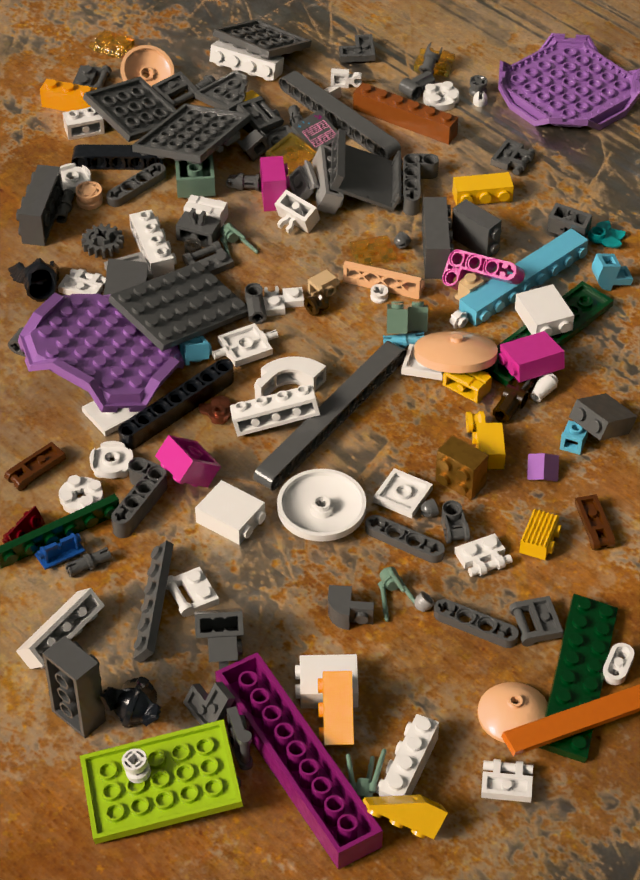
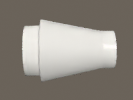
M553 373L539 376L530 397L536 402H541L544 397L557 388L558 378Z

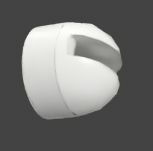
M476 92L473 97V104L478 107L486 106L488 103L487 94L485 92Z

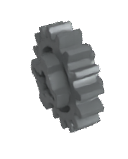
M100 224L98 227L93 225L92 230L87 228L86 233L82 234V247L84 252H88L89 256L95 254V258H98L100 255L103 258H106V255L113 257L114 252L120 253L119 249H123L124 235H122V230H117V226L111 228L110 224L107 226Z

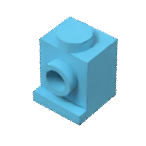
M198 336L179 344V350L185 365H190V361L201 362L203 359H209V355L212 354V346L204 336Z
M568 420L565 430L561 435L560 450L580 455L588 438V431L576 422ZM568 440L578 442V444L570 443Z

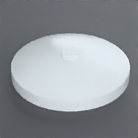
M312 469L293 476L282 486L277 498V511L282 524L296 536L311 541H332L351 534L360 526L366 514V496L360 484L349 475L332 469Z

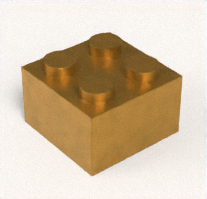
M452 435L437 450L435 480L441 485L456 491L459 495L472 500L486 485L489 455Z

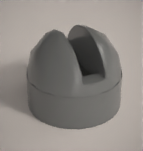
M399 232L395 236L394 244L398 249H405L411 243L410 237L404 232Z
M429 499L422 503L421 513L423 516L431 518L439 515L434 499Z

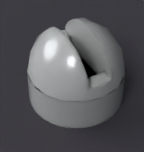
M421 591L414 600L415 608L422 612L428 611L435 604L431 596L424 591Z

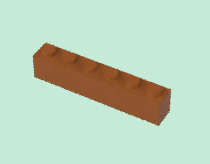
M363 82L353 92V110L448 145L458 134L459 117L450 113L437 110Z

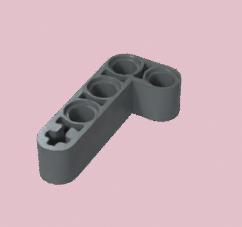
M411 153L404 156L403 212L405 214L413 216L420 212V179H434L438 176L439 158L437 155Z
M136 457L129 461V479L134 487L111 515L113 534L116 537H129L167 490V473L161 465L141 457Z

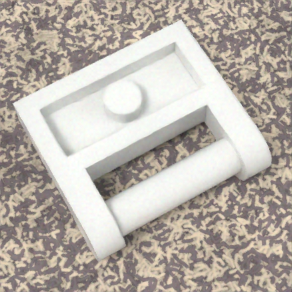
M200 567L177 576H168L166 589L171 592L183 617L193 615L194 611H203L219 604V597ZM182 585L193 603L186 601L178 588Z

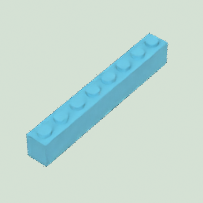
M572 228L515 264L525 272V278L520 284H510L491 279L462 297L459 301V310L467 313L468 321L474 326L487 321L491 316L514 303L517 293L529 291L533 286L542 285L546 280L556 276L566 267H570L580 258H584L588 252V239Z

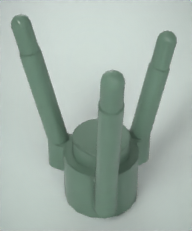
M227 223L221 227L220 234L222 237L220 241L223 243L225 252L230 257L227 242L234 243L238 239L256 254L259 253L233 224Z
M394 567L384 568L379 575L381 581L378 583L381 592L383 614L386 622L389 621L385 589L394 591L399 588L401 592L406 593L413 604L415 597L404 584L402 578L399 577Z
M386 749L381 751L373 778L375 757L371 756L366 778H359L357 782L354 779L351 755L349 753L346 754L349 783L362 802L364 797H373V793L376 792L377 781L386 755Z

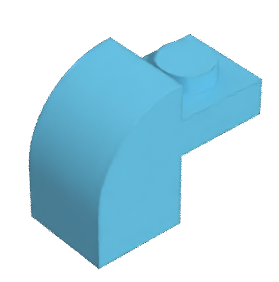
M596 253L592 263V272L602 289L611 291L613 285L632 284L634 279L627 266L620 265L615 254Z

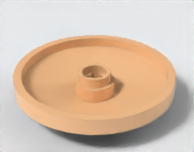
M442 331L425 335L417 340L414 346V356L420 364L436 371L471 373L487 369L495 364L498 348L492 340L479 334L463 331Z

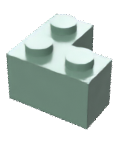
M391 301V304H387V334H407L408 331L428 332V305H424L423 301H412V304H404V301Z

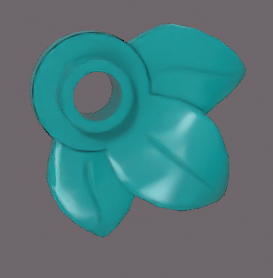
M602 221L591 228L588 232V239L593 243H601L609 248H618L622 246L621 240L626 232L611 228L610 221Z

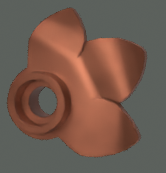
M220 395L212 398L211 403L199 404L198 408L201 414L209 416L212 423L224 424L231 415L230 405L234 403L230 404L228 397Z

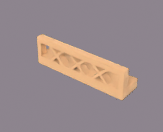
M345 261L343 264V282L367 288H371L376 284H383L388 288L389 293L415 299L420 298L425 287V281L420 277Z

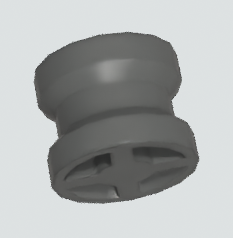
M475 75L470 78L469 93L471 96L474 97L478 91L479 93L485 92L487 94L486 86L488 80L485 76Z

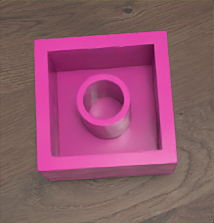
M283 156L260 157V180L264 211H277L275 207L276 201L290 187V178L286 176L288 175L287 163L284 164Z
M171 435L167 436L155 455L161 462V467L169 471L177 483H187L194 487L202 486L208 488L221 468L219 463L197 441Z

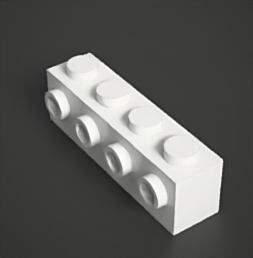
M217 40L211 45L209 61L217 66L230 67L234 71H243L250 76L263 77L266 81H274L282 74L284 57L275 56L271 57V59H263L259 54L248 53L244 48H236L229 42Z
M152 209L129 214L130 229L140 252H142L153 272L154 278L175 271L174 265L177 264L175 253H171L170 242L166 241L164 229H160L158 216H154Z
M313 384L301 385L298 388L279 391L275 394L259 396L256 399L230 405L237 437L320 415Z
M92 588L77 591L16 652L30 669L44 668L43 652L63 636L71 640L80 634L83 630L82 628L98 616L97 613L105 605Z
M416 714L413 722L407 723L404 732L405 738L403 741L400 740L396 746L395 759L389 760L386 767L387 775L385 779L381 778L377 785L376 793L379 794V797L412 795L438 740V721Z

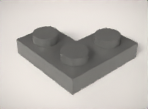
M372 34L355 35V45L339 46L340 62L375 61L376 55Z
M215 682L209 694L200 684H192L183 703L200 725L223 720L227 715V708L231 707L235 697L223 682Z

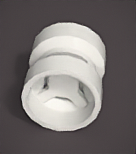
M130 749L123 755L122 764L129 781L142 783L150 777L151 768L143 750Z

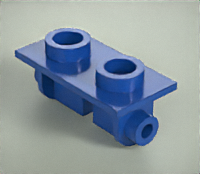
M71 533L69 536L60 539L58 544L54 542L45 547H40L35 556L46 570L86 551L80 543V535L78 533Z

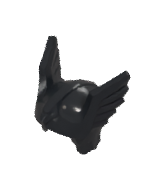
M37 258L27 267L23 263L18 262L8 268L13 281L24 284L27 295L37 302H44L58 290L57 281L60 273L58 271L59 266L54 261H50L49 265L41 258Z
M145 677L127 680L120 689L107 687L100 694V699L106 711L114 710L125 728L140 723L148 726L160 717L161 706L156 704L157 692Z

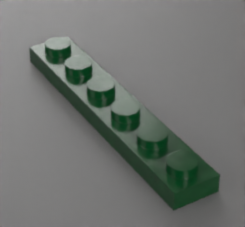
M112 494L1 545L0 568L2 569L23 558L34 555L40 550V547H45L54 542L58 543L60 539L69 536L71 533H80L111 519L112 513L119 505L118 497Z

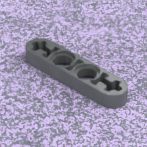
M154 163L112 188L106 194L107 204L111 207H119L166 178V167L161 163Z
M371 515L366 518L365 532L367 535L431 563H438L443 560L445 548L441 542L379 515ZM398 532L400 536L391 537L389 533ZM412 540L419 541L420 544L418 546H412L409 544V542Z
M440 599L434 605V617L439 622L501 647L512 648L518 642V629L511 624L448 599ZM462 616H468L472 620L469 622H462L459 618ZM488 624L493 629L484 631L480 627L481 625Z

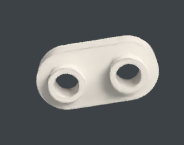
M617 643L611 648L603 667L604 680L607 683L620 685L625 681L635 654L634 649L630 645Z

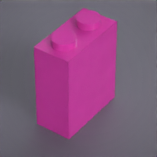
M545 331L500 344L499 361L519 382L565 368L564 350Z

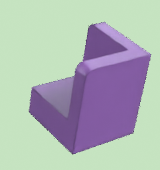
M546 453L528 454V480L558 481L559 455Z

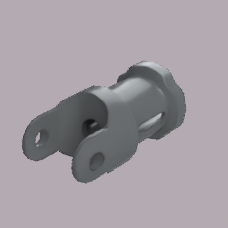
M430 42L424 53L423 64L419 66L418 70L420 73L430 71L434 75L433 69L440 59L443 47L436 54L430 51L432 43Z
M244 173L232 174L226 180V185L230 188L260 190V174H256V176L245 175Z

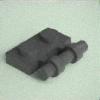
M506 139L491 158L490 165L507 171L510 167H513V174L519 175L524 172L527 163L533 160L535 150L532 148L528 151L524 150V144Z

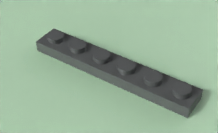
M167 540L160 546H156L151 552L152 560L147 572L148 582L144 589L145 598L141 606L142 614L137 626V639L134 643L133 659L140 663L155 653L174 544Z

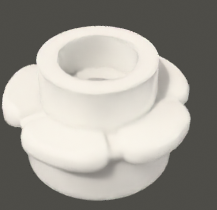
M457 310L453 313L449 322L453 325L454 329L458 327L463 328L467 324L466 312Z

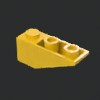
M420 794L364 797L363 799L364 804L368 808V813L377 818H381V816L389 818V822L402 829L403 826L412 829L411 832L422 839L427 836L434 840L448 814L443 805Z

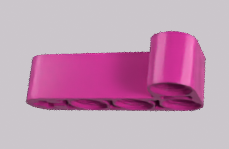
M454 250L448 257L442 280L445 285L458 290L459 281L468 273H474L475 275L510 284H520L525 278V272L522 268L511 262L463 250Z

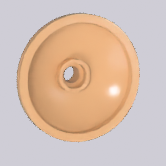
M141 45L132 48L125 54L121 62L120 72L123 81L141 77L152 87V85L174 75V65L170 57L163 50L151 45Z
M518 682L501 683L488 689L481 697L478 704V719L487 734L498 741L504 742L501 737L504 731L544 718L548 702L538 690L529 685Z

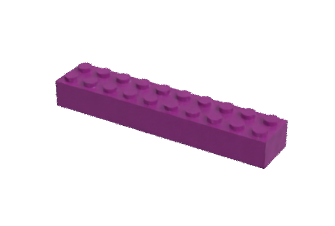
M254 653L215 671L216 682H223L235 697L231 707L236 706L239 715H244L247 725L245 730L251 732L253 744L337 869L339 870L382 848L383 830L374 817L367 812L368 809L259 653Z

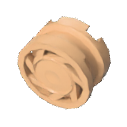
M86 181L76 187V202L80 208L92 210L102 205V187L99 183Z

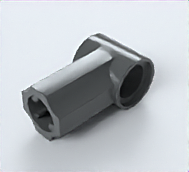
M426 71L413 79L404 78L399 84V91L410 99L416 100L420 97L422 91L425 90L427 84H435V78L430 71Z
M257 283L248 284L245 287V304L247 305L249 321L261 324L267 319L263 288Z

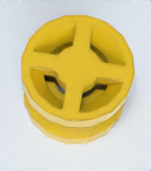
M478 411V413L466 412L467 433H472L476 430L477 423H486L484 411Z

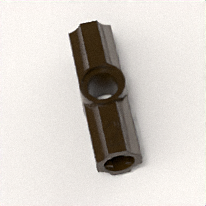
M537 377L523 382H519L516 379L512 385L508 384L505 387L501 400L493 409V416L498 422H509L517 409H522L525 406L529 393L537 383Z

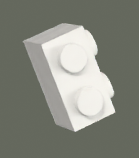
M92 107L62 113L64 128L69 140L105 134L104 120Z

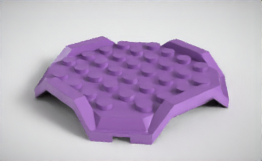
M551 33L537 52L512 65L500 60L498 90L509 109L534 127L552 124L554 126L580 128L582 126H589L601 130L626 116L640 98V68L626 71L598 52L589 35L576 34V38H566L565 34Z
M52 294L33 312L18 338L21 352H24L26 356L25 363L28 372L39 370L52 371L88 391L101 412H117L118 408H129V412H140L149 405L158 388L177 368H184L185 362L178 345L161 351L108 301L111 294Z

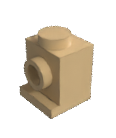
M327 269L308 279V295L312 297L315 292L321 291L326 298L336 293V287L340 284L339 279Z
M474 273L466 274L459 281L458 293L455 294V298L460 301L462 297L482 286L484 280Z

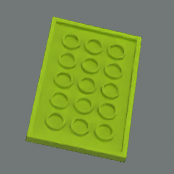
M224 719L80 755L92 836L95 844L244 807ZM130 749H141L147 756L151 774L142 783H133L126 776L122 758Z

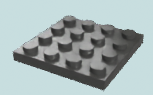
M258 19L213 30V36L219 38V41L229 42L236 48H244L248 53L259 54L263 59H271V57L275 56L280 57L283 54H292L294 51H303V49L311 47V40Z
M141 77L86 92L83 96V100L128 142L140 139L176 111L169 102Z

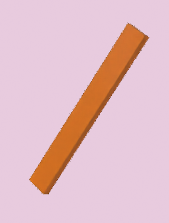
M640 684L504 731L501 737L514 757L640 712Z

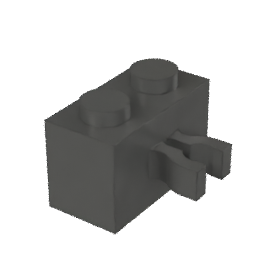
M192 208L190 212L185 211L177 222L176 238L178 241L208 247L212 242L218 241L221 236V220L207 217L206 211H202L200 215L196 214V209Z
M237 636L208 637L209 662H219L220 670L229 665L228 661H237L238 655H242V640L237 639Z

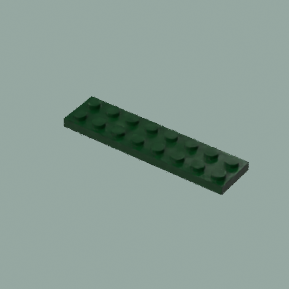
M580 282L562 296L574 314L573 330L550 337L561 347L613 306L614 300L587 283ZM524 325L500 344L529 336L531 333L526 325ZM500 344L497 346L498 355L500 353ZM498 356L495 364L481 370L487 372L504 386L512 385L516 380L509 373V370L504 365H501Z
M575 593L573 594L545 717L600 698L604 679L603 667L609 655L618 611L617 607ZM593 728L539 748L585 763L588 758Z

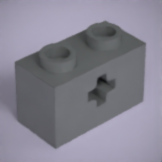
M555 203L548 217L547 231L561 235L572 228L586 238L591 229L592 214Z

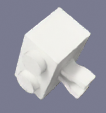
M285 190L275 203L278 216L282 217L277 223L278 228L282 229L284 225L289 223L285 228L289 234L293 231L294 225L309 233L320 220L317 207L288 190Z

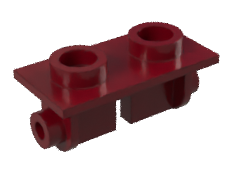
M36 506L29 511H25L24 516L16 523V526L3 535L2 542L4 544L45 524Z

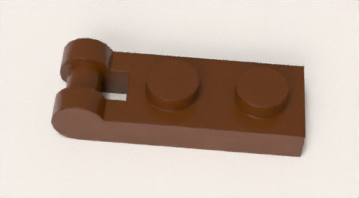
M50 442L10 468L5 473L4 478L8 482L14 483L16 489L23 491L30 482L64 461L66 455L53 442Z
M597 494L575 498V506L588 535L591 549H600V546L614 547L615 537Z

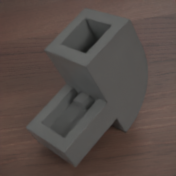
M329 585L328 616L333 624L349 630L350 623L373 624L374 602L352 601V586Z

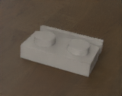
M307 160L304 161L305 164L303 166L300 165L289 175L292 193L303 200L308 199L314 193L313 189L320 187L312 164Z

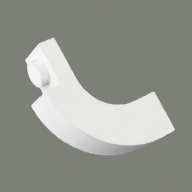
M296 356L273 360L261 368V378H258L254 384L255 399L259 396H268L276 388L287 384L300 386L313 384L314 391H316L326 381V365L310 358Z

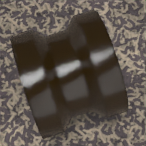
M317 291L312 297L308 296L304 299V306L312 316L317 315L320 310L324 311L329 307L328 300L321 291Z

